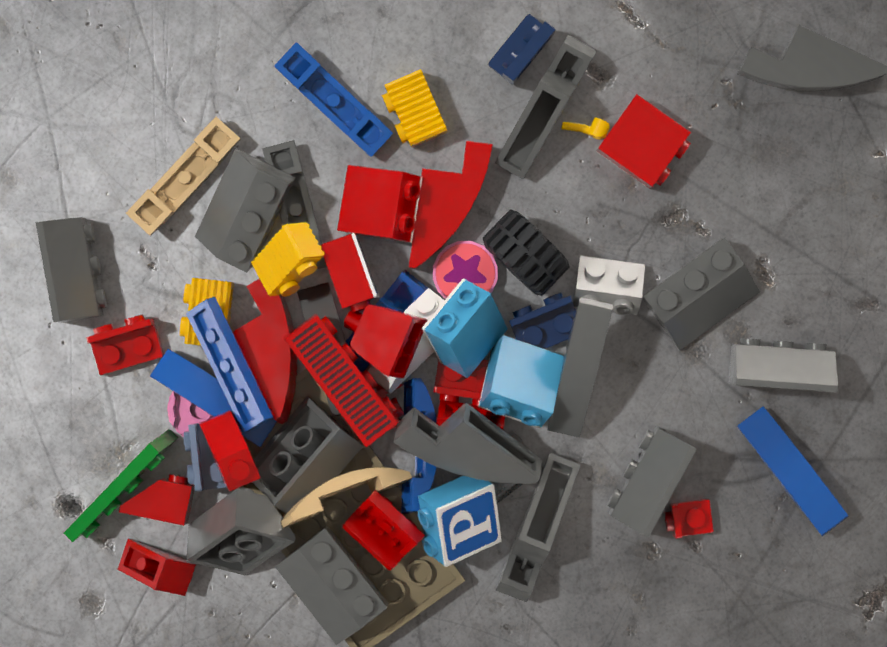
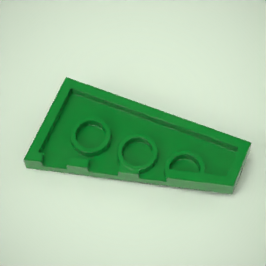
M168 429L150 442L74 521L64 534L72 542L82 535L86 539L91 536L100 526L97 520L103 514L108 517L121 505L122 502L119 498L125 492L131 494L143 482L140 476L147 469L152 472L165 459L162 454L178 437Z

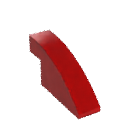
M466 141L462 174L422 168L421 177L423 178L409 268L417 269L436 254L457 232L468 216L481 191L488 170L493 144Z
M259 278L246 287L258 306L261 315L232 331L273 418L280 424L288 421L296 388L297 355L284 339L286 335L294 330L285 297L282 295L269 296Z

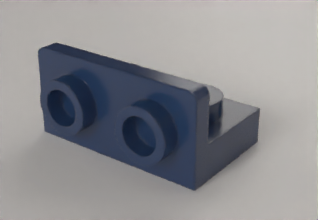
M528 14L489 61V67L513 86L553 37L556 29L546 21L542 24L531 14Z
M560 292L543 299L545 306L533 311L531 305L512 312L514 319L510 320L509 324L516 340L542 349L568 340L576 314L571 295L564 298Z

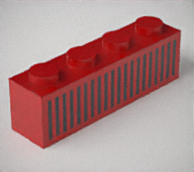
M314 314L286 335L284 339L365 447H367L398 424L394 417L398 411L387 396L381 400L373 390L378 384L367 370L361 373L353 362L358 357L349 345L345 343L340 346L333 335L338 331L327 316L320 319L317 314Z

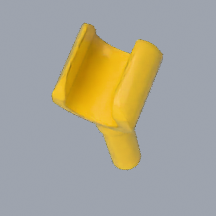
M594 117L591 126L562 122L561 129L582 132L601 140L606 137L610 125L608 122Z

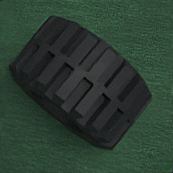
M510 209L482 238L485 247L536 295L543 296L570 268L568 260L554 244L517 211Z

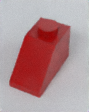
M230 410L199 423L229 492L261 478Z
M169 474L168 479L162 478L122 504L119 512L184 526L189 520L195 486L194 484L189 485L188 477Z
M128 539L117 570L154 590L185 596L196 564L168 551Z

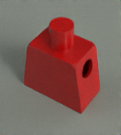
M368 304L363 314L358 311L353 313L349 311L344 320V327L355 332L350 343V348L384 375L404 379L424 333L422 327L428 320L386 307Z

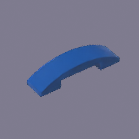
M297 42L274 65L292 85L370 157L393 134L387 126L370 110L364 107Z
M167 349L150 375L151 378L213 417L230 410L242 436L259 447L262 446L277 423L274 418H271L255 429L243 433L218 379L170 349Z
M413 378L404 382V414L406 415L415 407L436 423L435 409L422 379ZM416 456L415 477L402 484L401 514H410L420 509L418 496L430 491L434 480L436 466Z

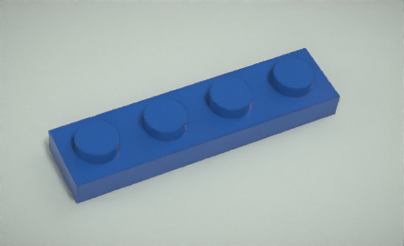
M212 297L204 300L188 311L186 315L243 433L273 418V415L216 298Z

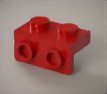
M376 490L342 525L346 532L389 571L394 569L401 559L425 536L414 522L403 516L389 499L382 496Z

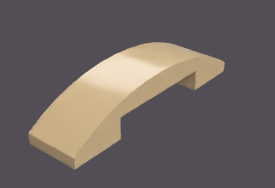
M216 116L194 139V143L150 190L147 189L126 214L151 236L196 192L241 139Z
M377 467L356 470L335 477L298 501L282 519V526L284 528L322 512L323 507L320 502L322 499L366 483L371 494L375 490L380 493L412 478L411 473L401 469Z

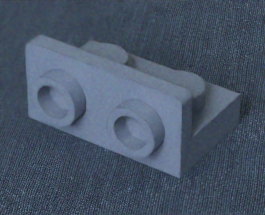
M199 423L188 425L189 431L184 432V446L186 452L191 451L192 465H187L189 485L194 484L195 492L227 488Z

